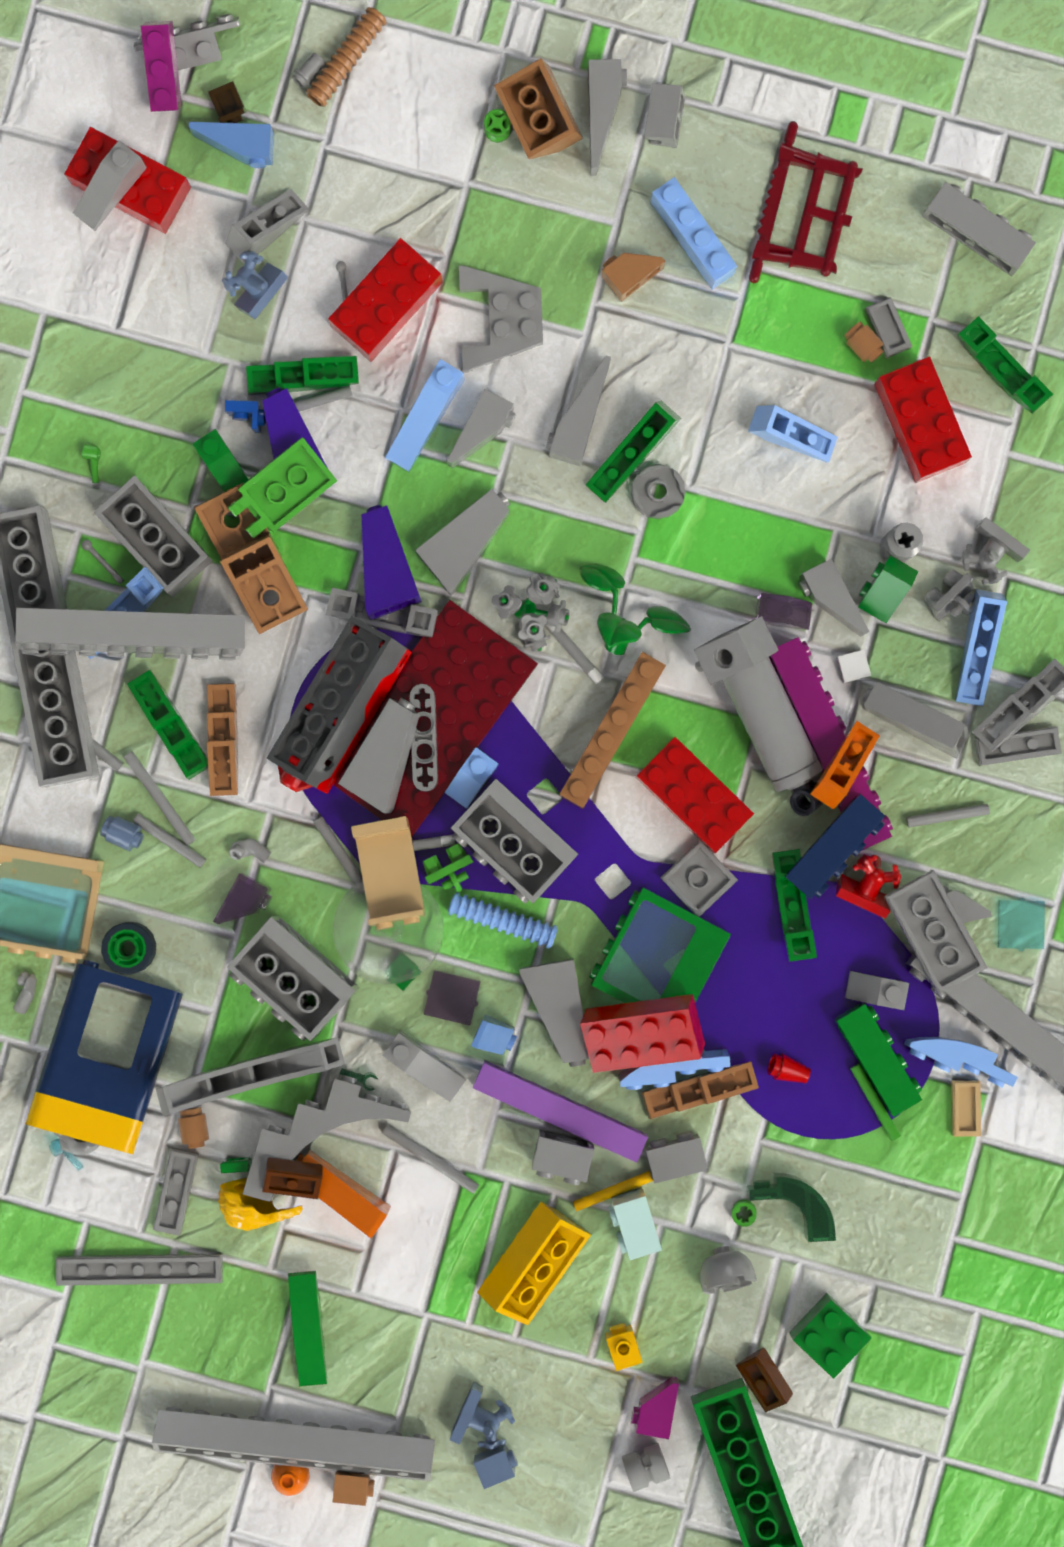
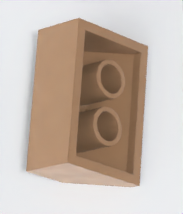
M542 58L494 85L529 160L560 152L584 139L550 66Z

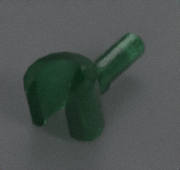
M344 1068L340 1071V1075L357 1079L366 1090H375V1087L365 1084L366 1079L369 1077L378 1080L374 1073L368 1072L363 1075Z

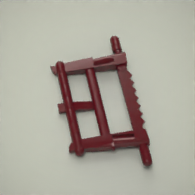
M791 121L787 126L784 138L785 143L781 142L779 150V164L772 172L775 177L769 182L772 185L767 191L770 197L765 200L767 207L762 211L765 216L759 221L762 224L757 230L760 238L752 255V259L755 260L752 263L749 274V281L753 284L757 283L760 279L763 260L789 264L788 268L797 267L820 271L824 277L829 276L831 272L836 274L837 265L834 259L842 227H850L852 216L845 213L847 212L855 178L861 175L863 168H858V164L855 161L845 163L822 155L819 152L815 155L793 147L792 145L795 142L798 124L795 121ZM789 165L813 170L794 249L770 244ZM824 173L844 177L835 212L816 207ZM813 217L832 223L824 257L804 252Z

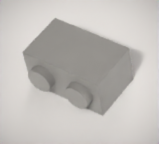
M692 1131L676 1135V1140L666 1142V1138L651 1141L650 1146L645 1147L654 1184L708 1170L701 1139L698 1134L693 1135Z

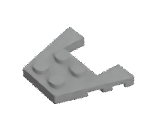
M459 266L460 293L488 292L490 345L462 346L463 373H468L475 368L492 364L504 357L513 356L543 345L541 288L470 267Z

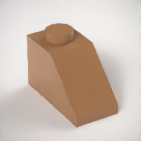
M623 253L619 257L614 255L603 264L604 269H602L601 277L622 302L662 271L665 260L662 257Z

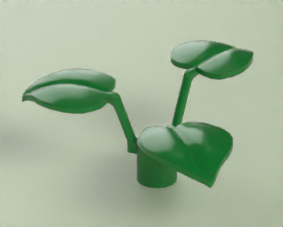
M590 564L580 567L581 577L590 587L600 591L611 590L613 593L612 613H602L597 619L600 634L605 642V648L610 653L615 655L625 654L628 644L636 642L641 638V629L648 623H651L655 630L663 633L677 634L691 631L690 625L681 615L663 606L648 608L646 612L648 617H645L638 626L625 618H620L617 615V588L625 586L624 578L616 570L604 565Z

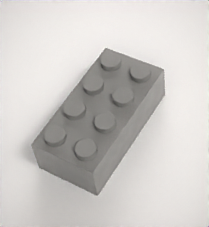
M135 475L94 511L95 515L143 567H147L163 586L166 593L172 597L213 562L207 553Z

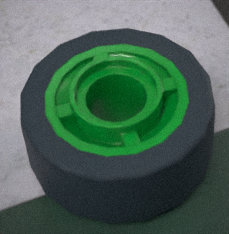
M124 922L113 926L105 934L101 953L104 962L111 970L120 974H134L145 970L152 963L156 955V941L154 935L146 926L137 922ZM127 940L131 941L135 946V951L131 956L127 955L123 950V945Z

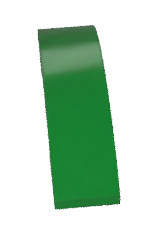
M979 316L958 334L959 339L972 357L996 384L1032 414L1053 396V393L1036 375L1032 377L996 340L997 335Z
M800 849L772 852L778 906L789 962L817 958L806 895L785 877L787 872L801 858Z

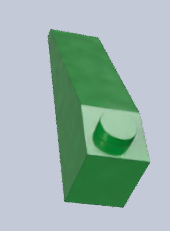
M662 400L655 402L586 483V486L606 503L682 418Z
M216 429L193 443V446L223 491L249 480Z

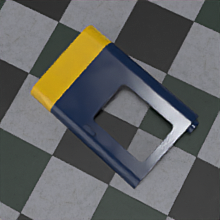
M83 960L82 964H76L25 1124L134 1154L183 994L98 969L100 964ZM103 982L143 993L152 998L132 1066L127 1070L82 1058L77 1053L98 986Z

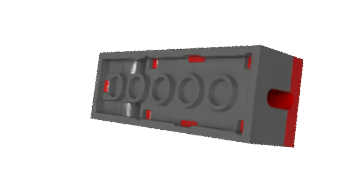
M351 616L267 756L268 760L278 765L281 784L295 792L315 787L326 794L329 793L412 654L410 650L388 635Z

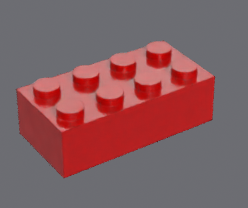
M90 127L64 173L69 182L85 191L101 161L118 141ZM130 148L141 157L147 168L115 208L166 234L191 186L185 176Z
M400 238L328 318L330 326L365 358L372 362L443 283L442 274Z
M930 356L882 375L877 379L874 385L915 483L963 465L972 458Z
M676 737L635 777L701 840L712 853H717L754 815Z
M693 994L587 1008L580 1022L593 1073L701 1059L705 1046Z

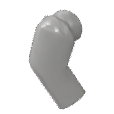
M252 838L236 841L229 849V855L234 860L253 855L263 863L272 853Z
M27 971L21 972L17 979V983L24 987L13 1009L20 1014L27 1012L34 998L37 983L36 976L33 973L29 974Z

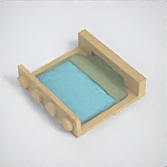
M0 844V946L8 947L7 952L24 954L25 950L34 951L35 957L51 959L52 955L62 956L61 961L68 963H78L79 959H86L104 861Z

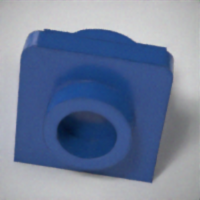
M225 400V412L232 416L233 420L248 421L249 417H252V430L255 433H261V426H265L266 418L265 412L258 401Z

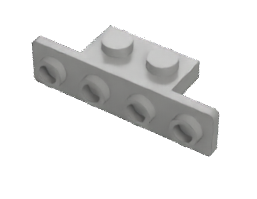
M232 14L221 15L217 17V22L209 24L206 23V20L191 23V28L180 30V27H173L178 70L222 60L215 32L240 26L239 16L233 17ZM142 35L138 37L139 41L134 42L135 52L143 50Z

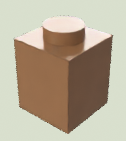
M336 1471L332 1502L366 1506L368 1497H373L375 1480L370 1479V1475Z

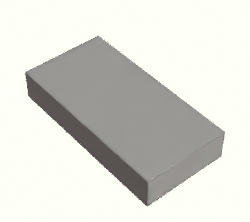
M891 297L865 308L874 333L884 343L881 349L884 351L886 359L911 349L912 344Z

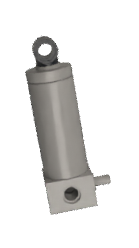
M760 616L694 649L699 660L695 663V668L699 672L704 671L710 685L722 680L775 791L790 790L792 793L790 805L793 811L800 816H809L824 804L810 795L817 783L813 782V776L820 773L823 769L769 659V656L779 650L763 617Z

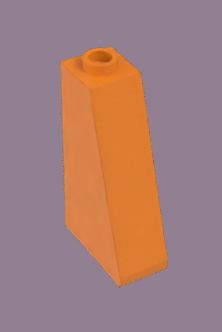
M311 1150L306 1156L300 1154L296 1161L321 1164L323 1166V1177L318 1198L372 1239L387 1217L391 1206Z

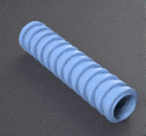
M459 892L453 894L448 915L456 914L459 919L462 916L465 917V921L471 919L474 924L480 922L483 927L486 924L489 925V929L494 927L497 928L498 932L503 930L506 931L505 934L507 935L512 933L516 938L521 936L524 941L527 938L530 939V943L536 941L539 946L545 944L548 949L552 947L558 930L556 925L551 927L548 926L549 923L547 922L545 924L540 923L541 920L539 919L533 921L532 917L524 918V914L518 916L515 911L509 913L506 908L501 910L500 906L495 908L492 907L491 903L486 905L482 900L477 902L474 897L468 899L467 895L459 896Z

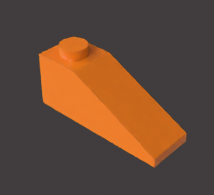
M856 721L823 771L810 795L834 809L849 792L880 735Z

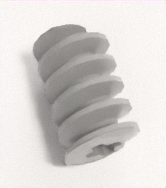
M908 522L900 523L893 527L882 538L880 543V552L883 558L887 560L889 555L905 563L922 548L923 534L916 525Z

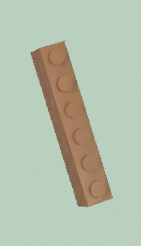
M644 652L641 653L560 792L559 796L580 809L584 808L666 667L665 664Z

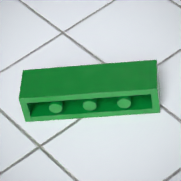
M861 1002L833 1019L890 1115L895 1117L922 1101L919 1092L922 1091L919 1083L914 1077L909 1078L904 1070L908 1067L907 1063L900 1053L895 1055L890 1046L894 1042L886 1029L881 1031L876 1023L879 1017L871 1005L867 1007L866 1004Z

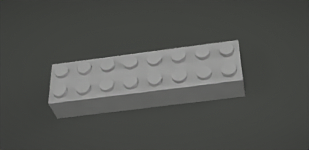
M16 608L15 642L16 649L22 650V654L28 655L39 654V650H51V655H68V651H79L80 656H96V652H107L109 657H124V653H135V657L152 658V654H163V658L179 659L180 655L184 654L191 655V659L196 660L208 659L209 655H217L219 660H236V656H240L245 649V616Z

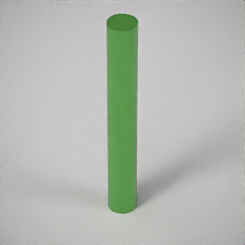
M860 1063L855 1064L850 1069L891 1141L899 1138L901 1135Z

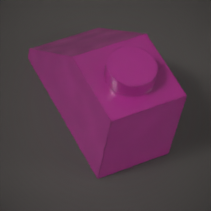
M672 1376L641 1397L638 1407H633L631 1423L635 1424L637 1434L669 1440L679 1388L677 1377Z

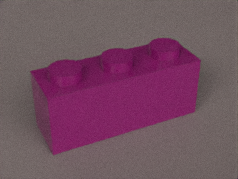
M173 21L145 22L141 25L150 110L151 112L179 110L182 106Z

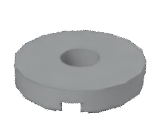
M655 464L647 466L637 474L632 484L631 496L633 504L640 513L648 518L663 519L670 517L679 510L683 504L686 490L684 481L676 470L665 465ZM654 485H662L666 490V495L661 499H656L651 495L650 489Z

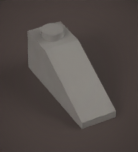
M119 140L101 161L73 214L96 231L147 168L141 157Z
M290 189L234 223L225 244L238 258L244 251H253L259 254L307 213L309 208Z
M484 389L447 459L448 466L454 468L500 435L505 426L510 428L516 416V413L513 412L514 403Z
M832 558L799 576L801 581L798 582V585L805 597L809 596L812 602L860 637L870 632Z
M403 1031L398 1033L382 1055L402 1071L449 1102H451L467 1080Z

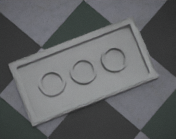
M934 870L921 875L884 896L937 994L945 992L988 968Z

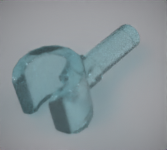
M59 1138L51 1142L49 1148L55 1157L64 1154L78 1171L83 1168V1165L72 1153L61 1150Z

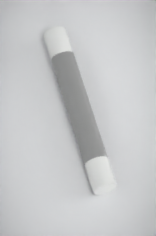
M548 622L545 624V627L596 685L604 679V676L562 628L557 633L554 630L555 626H549Z
M452 835L412 840L414 851L456 845Z

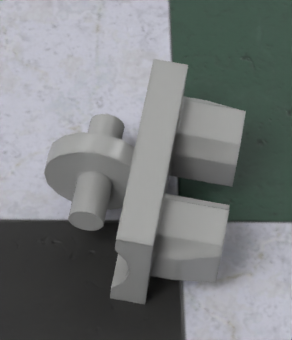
M951 570L943 579V583L950 590L943 595L938 589L933 588L925 596L926 602L933 610L934 617L939 622L949 612L953 617L958 616L961 612L968 616L973 612L969 605L975 599L970 593L974 589L972 584L973 577L968 573L963 576L957 571Z

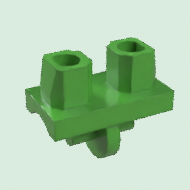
M458 843L446 849L452 862L448 866L443 868L436 855L423 861L428 875L425 877L428 884H432L449 875L450 879L441 883L444 890L455 886L457 892L463 890L460 882L469 877L466 871L458 875L455 874V871L474 861L471 855H467Z

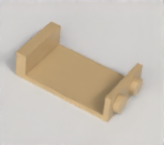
M403 816L351 826L353 838L356 840L370 917L368 925L371 927L376 926V930L393 928V922L403 921L404 925L419 923L420 917H425L426 914L408 818Z

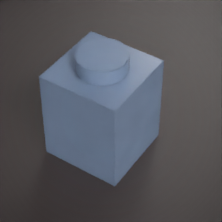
M506 1444L499 1446L497 1449L486 1450L474 1455V1466L484 1489L515 1477V1467L518 1466L514 1451H508Z

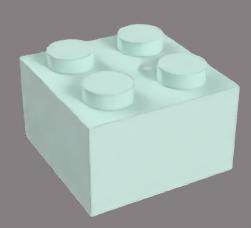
M643 1187L612 1197L613 1205L608 1206L613 1226H620L621 1232L616 1234L622 1254L628 1253L629 1259L633 1260L662 1251Z

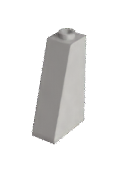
M491 489L415 550L450 596L457 591L510 515V510L508 509L510 502L502 492L496 494Z
M876 682L874 687H869L863 697L866 711L956 759L969 737L966 724L879 682Z
M400 698L399 701L389 699L338 783L383 813H392L395 807L420 715L413 710L415 705L404 698Z
M574 959L519 968L521 978L563 1063H569L570 1067L586 1064V1059H589L580 1026L583 1010Z

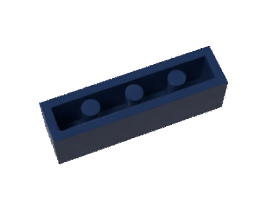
M858 794L787 872L785 877L810 899L814 895L819 898L829 887L826 882L830 877L834 875L837 878L848 866L845 863L851 854L856 857L864 849L866 844L863 841L870 833L875 836L885 825L882 821L885 815L864 796Z

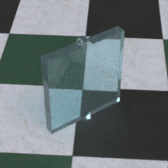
M1019 898L1018 901L998 900V948H1012L1019 951H1024V949H1044L1045 901H1025L1024 898Z

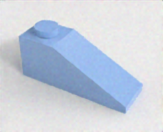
M776 405L757 406L748 432L768 442L824 462L830 461L838 438Z

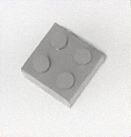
M539 1130L532 1160V1170H536V1175L552 1179L553 1175L564 1177V1182L573 1185H580V1181L587 1183L594 1154V1145L590 1141Z

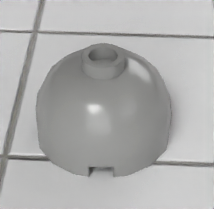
M729 1246L713 1249L714 1255L705 1259L699 1273L700 1284L704 1294H715L714 1288L718 1287L719 1290L724 1292L749 1286L752 1282L757 1281L753 1265L748 1257L739 1251H730Z

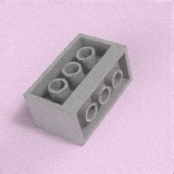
M497 779L492 782L451 827L455 832L452 837L463 847L470 845L475 850L472 856L483 866L489 863L496 870L493 875L504 885L509 881L516 888L513 893L525 904L528 900L534 903L578 855L576 851ZM487 820L489 822L493 820L498 822L495 826L498 829L495 834L493 832L488 834L484 832L486 829L484 823ZM507 838L509 840L514 838L518 840L516 844L518 850L516 852L511 850L507 853L504 850L506 848L504 841ZM527 857L530 859L536 857L539 860L537 862L539 867L537 871L531 869L528 872L525 869L527 864L524 860Z
M278 915L270 917L227 966L231 971L229 976L241 986L244 983L251 988V996L261 1004L264 1001L273 1008L271 1013L281 1022L287 1020L294 1026L292 1029L293 1033L303 1041L306 1038L312 1041L359 989L356 983ZM272 958L274 968L268 969L265 959ZM292 976L295 979V987L287 986L285 978ZM306 995H314L316 1005H309Z

